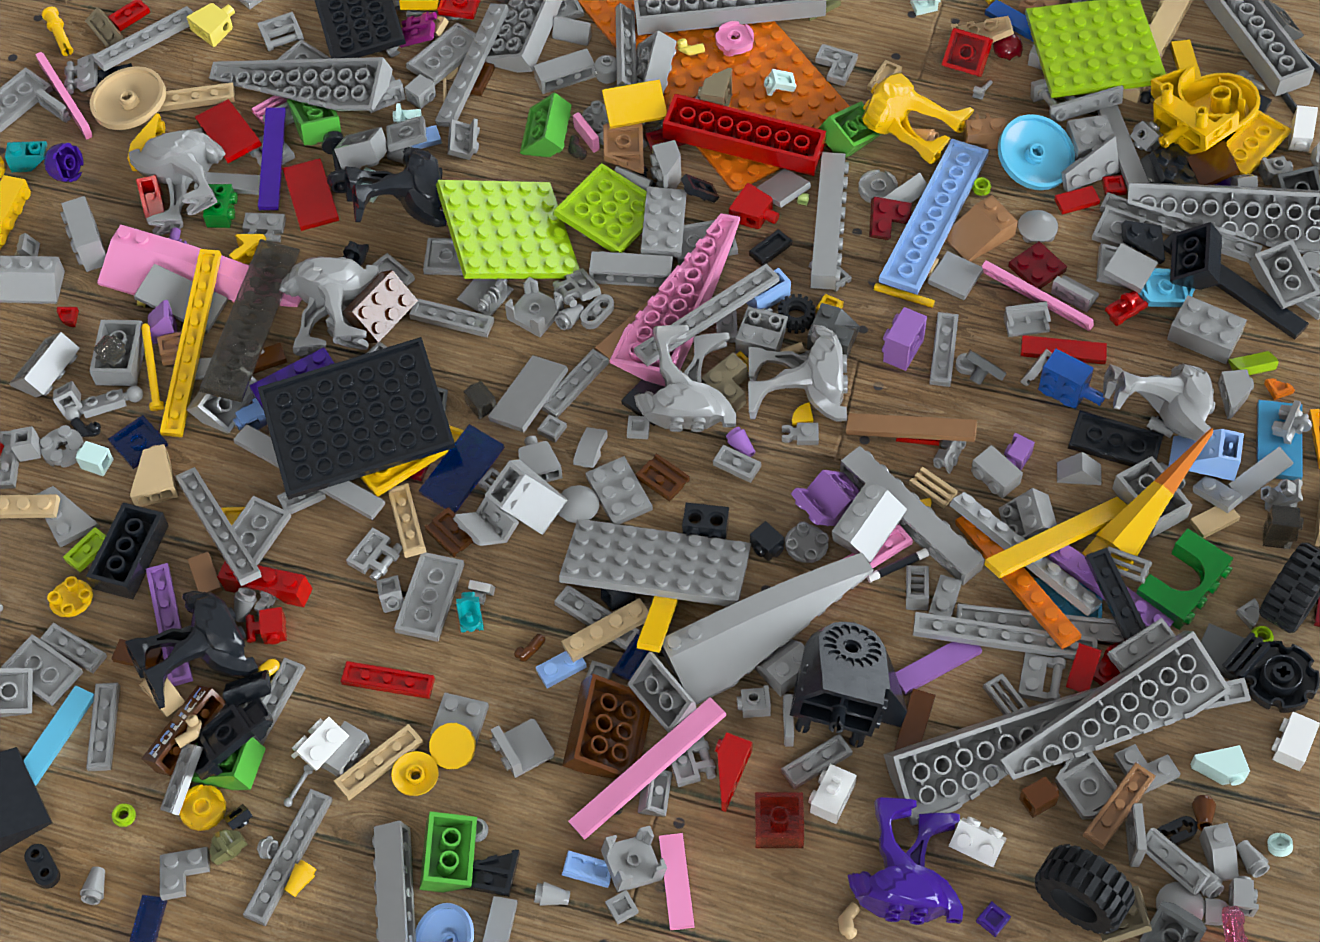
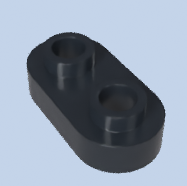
M31 845L26 850L24 859L34 880L41 888L49 889L54 887L60 880V871L54 859L44 845ZM36 852H40L36 858H33ZM49 871L46 877H42L44 872Z

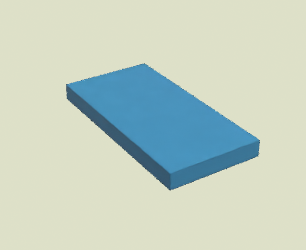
M1258 400L1257 462L1280 446L1294 464L1278 475L1276 479L1296 480L1299 478L1302 480V434L1295 433L1290 445L1284 443L1283 437L1273 435L1272 432L1274 421H1286L1279 419L1281 405L1292 406L1293 403Z

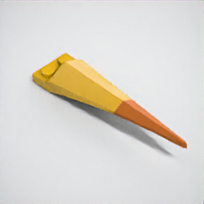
M1213 428L1209 429L1102 528L1082 554L1086 556L1106 547H1112L1138 556L1172 496L1212 436ZM1111 553L1112 558L1132 565L1134 561ZM1116 565L1117 568L1128 571L1127 568Z

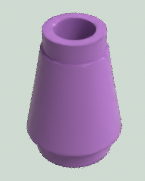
M736 427L726 435L727 443L736 451L749 457L755 454L756 451L744 429L741 430L740 427Z

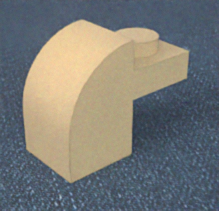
M144 678L139 686L156 705L147 681ZM166 678L164 689L165 708L159 710L168 717L180 708L185 701L168 678Z

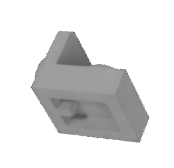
M398 575L377 580V589L383 612L387 613L401 609L404 599Z

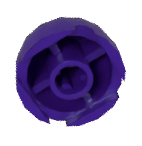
M71 143L53 145L44 157L45 170L56 181L73 182L82 174V172H79L80 167L84 166L82 153L77 146H73Z

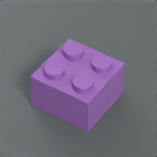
M906 307L902 309L900 314L897 313L895 315L892 328H888L883 337L885 341L882 348L884 353L883 362L904 371L907 370L924 341L927 316Z

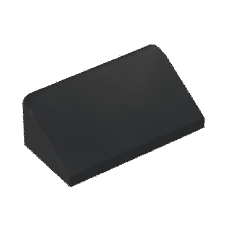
M263 670L226 683L222 695L228 707L232 704L238 706L250 702L257 697L261 698L271 694L269 671Z

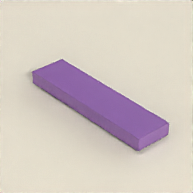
M951 642L895 672L901 691L906 695L912 692L913 688L917 689L980 655L982 653L981 647Z

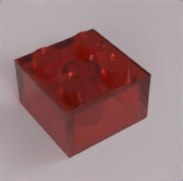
M755 792V848H804L803 792Z

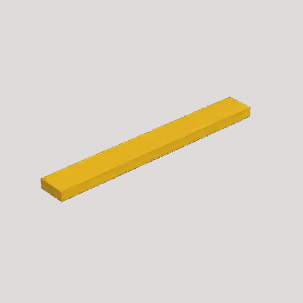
M1115 497L985 559L984 565L998 578H1002L1104 528L1127 504L1119 497Z

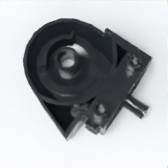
M834 622L813 633L805 645L802 662L795 682L790 716L798 717L795 729L800 732L802 726H804L802 733H807L813 721L828 725L831 732H834L835 727L837 728L836 733H841L843 730L851 731L852 735L849 738V743L855 747L856 741L859 740L857 748L863 746L866 736L872 737L874 729H879L881 722L902 727L907 714V708L888 652L876 633L854 622Z

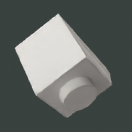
M1297 105L1290 125L1291 133L1288 135V150L1309 152L1314 137L1318 107Z

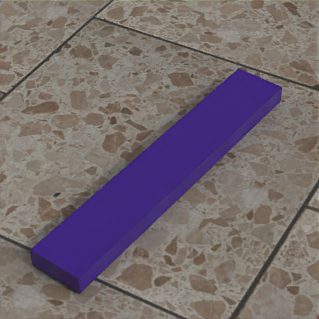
M266 108L258 199L259 210H279L286 108Z

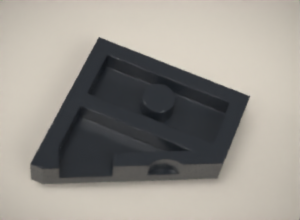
M1127 220L1121 224L1123 243L1136 248L1138 252L1144 255L1148 253L1156 258L1158 264H1162L1165 261L1161 225Z
M515 849L511 850L512 853L493 855L484 860L478 859L473 861L472 885L470 888L465 889L510 897L520 851Z

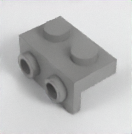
M474 118L471 124L451 120L449 124L448 155L470 160L472 155L477 153L479 148L477 138L480 132V127H477L478 119Z

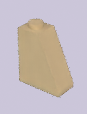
M164 444L144 449L130 493L135 506L144 507L178 497L170 457Z

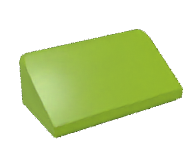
M1269 351L1228 360L1232 371L1247 369L1249 375L1276 370L1279 363L1278 359Z

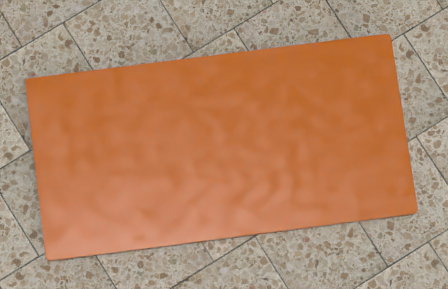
M578 0L580 6L616 48L615 7L622 3L635 12L634 0ZM635 18V40L637 49V45L649 36H651L652 34L638 35ZM775 21L747 24L754 33L752 49L730 57L724 55L723 51L716 45V32L719 31V27L664 33L676 41L685 38L688 45L692 46L703 43L705 47L704 53L689 56L678 51L676 42V53L672 58V69L667 78L668 85L663 93L667 111L674 94L695 98L698 95L699 87H703L706 78L712 76L713 73H719L727 68H732V97L729 107L818 129L829 116L850 107ZM772 69L791 72L795 79L796 89L794 92L776 89L772 96H768L764 87V80ZM697 147L733 192L743 189L747 182L753 184L782 169Z

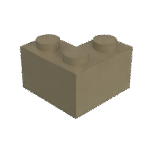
M733 352L702 376L701 380L702 383L720 391L730 402L735 413L746 405L745 392L738 385L748 378L747 365Z

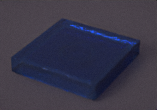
M144 415L108 438L109 443L132 469L139 465L144 449L162 444L165 447L168 446L167 441Z

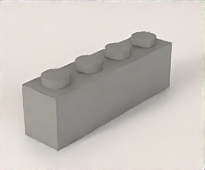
M592 251L589 276L596 284L660 287L673 271V256Z

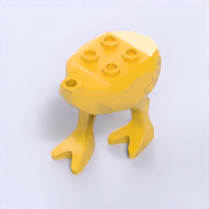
M895 73L887 78L885 77L880 83H876L873 86L871 99L863 107L865 112L862 119L868 129L885 135L890 133L896 136L899 141L912 146L925 161L932 164L942 157L941 151L951 138L944 135L933 141H925L910 126L908 120L910 112L913 110L938 118L957 133H962L965 120L969 119L974 109L968 107L958 111H948L915 92L913 84L902 73Z

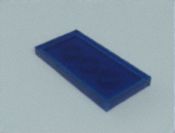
M470 424L455 442L456 447L447 452L419 489L420 494L444 509L449 507L454 513L457 512L505 448L504 444Z

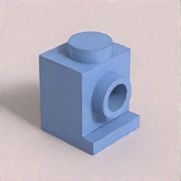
M256 398L252 399V404L244 406L235 412L236 418L233 421L238 430L243 429L246 424L256 430L267 425L264 410Z

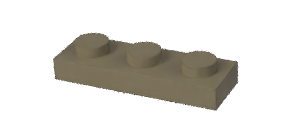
M98 7L85 20L107 48L125 39Z

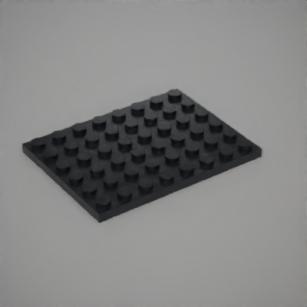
M422 337L258 387L288 500L456 447Z

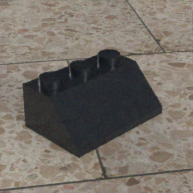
M1211 222L1173 233L1170 282L1172 284L1198 290L1220 284L1222 235Z

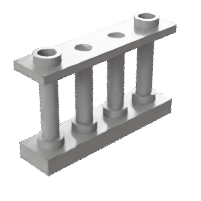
M1044 78L1031 82L1030 98L1033 102L1044 99L1050 107L1049 119L1059 122L1121 104L1124 87L1120 85L1100 92L1084 94L1085 96L1076 99L1074 96H1065L1064 98L1067 101L1057 104L1050 97Z

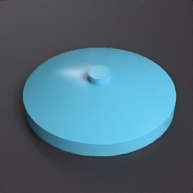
M1023 115L1017 117L1005 127L999 137L998 156L1002 167L1014 181L1029 189L1049 190L1057 187L1063 182L1061 172L1075 162L1073 143L1066 131L1056 122L1044 116Z

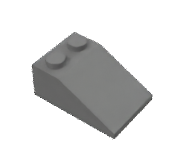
M1293 239L1255 254L1249 263L1258 282L1282 309L1320 295V290Z
M0 668V717L32 714L33 668Z

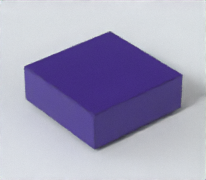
M991 901L976 919V922L996 937L1010 921L1011 916Z

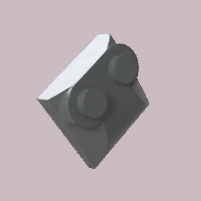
M1162 901L1150 922L1152 931L1144 933L1139 942H1200L1207 927L1199 918L1178 905Z

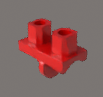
M1133 290L1130 293L1122 294L1120 299L1108 305L1105 311L1110 316L1109 319L1115 326H1119L1125 320L1132 316L1134 317L1140 311L1147 308L1148 303L1141 299L1138 293Z

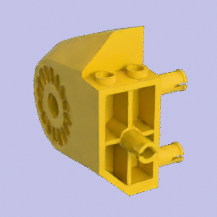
M1190 65L1151 79V95L1155 99L1153 102L1154 123L1160 127L1159 131L1163 134V136L1158 138V141L1164 148L1174 143L1191 155L1206 151L1228 135L1243 128L1259 110L1260 95L1257 87L1252 81L1240 75L1213 73L1195 78V66Z

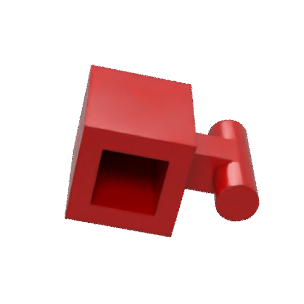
M282 607L259 610L258 622H255L254 615H247L245 617L246 641L248 643L256 641L255 634L261 635L264 644L275 645L287 641L286 617Z

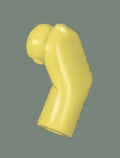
M685 38L677 41L678 51L686 55L692 56L705 52L703 43L691 46L687 44Z

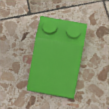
M287 99L296 129L304 146L323 142L324 135L328 132H341L339 116L335 110Z
M862 101L829 116L818 128L826 131L825 143L833 153H845V158L882 135L868 129L864 125L862 116L865 110L863 109L864 103Z
M252 737L219 764L223 771L222 773L200 780L196 772H194L191 782L229 790H251L266 748Z

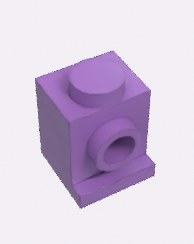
M1015 433L1012 444L1007 446L1004 455L1019 470H1022L1032 455L1035 442Z

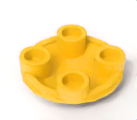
M74 576L67 577L64 582L56 586L47 595L49 607L54 614L60 617L79 615L88 608L93 598L92 588L83 580H78Z

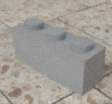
M587 48L533 65L535 80L542 94L596 77L595 63Z

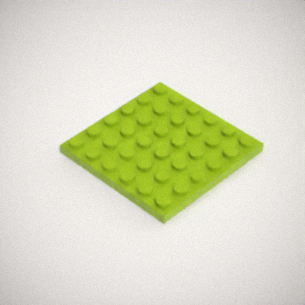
M1093 0L1026 8L1025 16L1051 98L1096 93L1120 85L1124 87L1123 89L1151 86V79L1166 74L1140 0Z
M437 181L436 188L464 279H528L529 277L532 279H565V275L579 270L565 224L554 216V210L558 207L550 182Z

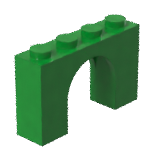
M1188 528L1175 543L1171 554L1197 572L1200 578V585L1193 590L1180 591L1169 587L1149 574L1145 579V583H1142L1136 591L1137 595L1173 620L1172 626L1178 630L1184 624L1189 625L1196 615L1194 614L1196 609L1201 610L1208 601V598H1206L1208 594H1214L1221 584L1219 583L1222 577L1226 579L1233 570L1230 566L1233 557Z

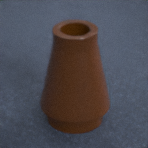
M1199 795L1192 802V809L1196 818L1197 828L1203 831L1204 827L1212 826L1216 803L1208 795Z

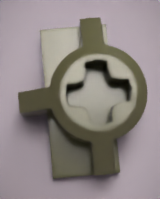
M220 830L211 840L210 859L219 866L223 862L235 858L241 852V849L248 844L239 831Z

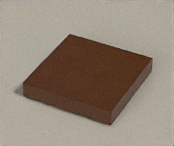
M1225 140L1213 145L1206 151L1196 153L1187 158L1199 185H1215L1240 173Z

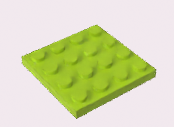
M601 163L554 210V216L610 252L621 253L643 232L647 191Z

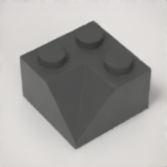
M821 303L808 333L807 349L810 350L814 345L811 341L813 325H822L833 330L842 346V354H847L848 359L860 326L841 308Z

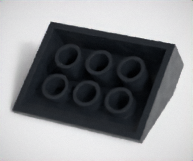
M17 747L0 752V853L53 823Z

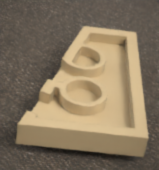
M1009 16L990 18L981 23L970 21L967 22V25L961 26L951 24L952 30L954 27L993 39V42L1014 34Z

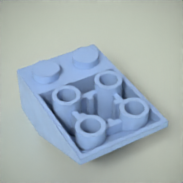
M1225 429L1213 430L1212 436L1189 471L1235 481L1241 462L1244 433ZM1173 436L1168 467L1196 441L1181 436Z

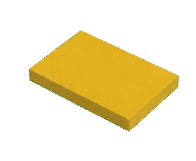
M660 80L602 90L610 129L665 119L667 110Z

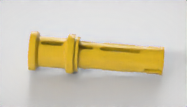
M47 7L42 11V17L47 21V28L53 32L62 55L68 56L66 50L71 55L73 48L64 32V22L59 18L57 8Z

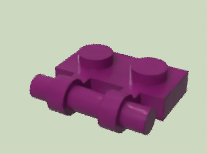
M424 12L421 16H410L401 22L403 28L401 29L406 44L400 45V47L403 48L433 40L435 23L432 20L437 19L436 12Z

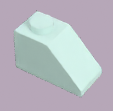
M1240 745L1196 754L1190 764L1193 770L1221 785L1230 783L1233 786L1239 785L1246 780L1250 772Z

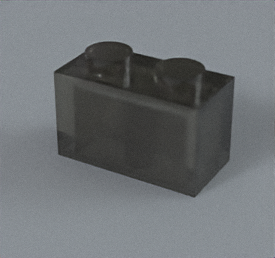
M1272 505L1263 525V546L1283 549L1291 548L1293 541L1298 539V531L1303 528L1304 519L1300 517V508Z

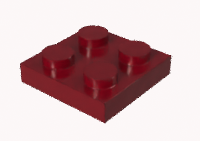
M1040 241L1013 258L1008 264V267L1023 281L1038 289L1043 288L1067 270V266Z

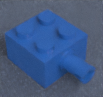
M1058 349L1054 350L1043 366L1039 391L1074 409L1078 407L1083 398L1094 402L1098 406H1101L1105 399L1102 392L1090 387L1093 367Z

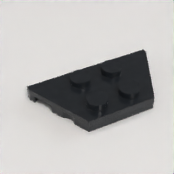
M1178 144L1153 150L1149 155L1161 183L1199 185L1188 159Z

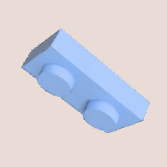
M565 651L535 668L546 688H549L587 668V665L583 658L573 662Z

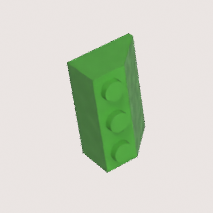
M554 92L529 109L520 153L522 155L551 157L556 153H560L565 146L564 140L568 131L567 126L571 116L572 104Z
M429 812L425 827L419 890L444 893L471 887L477 817Z

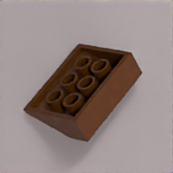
M594 673L581 682L562 766L583 774L617 779L642 757L651 712L630 687Z

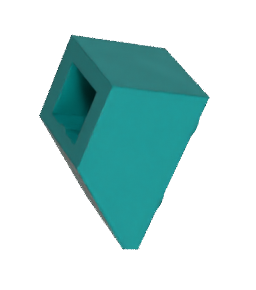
M7 142L5 159L11 172H31L44 160L47 142Z

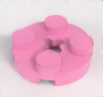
M739 21L726 22L716 32V45L726 56L742 54L750 51L753 47L754 33L747 24L744 26L739 24Z

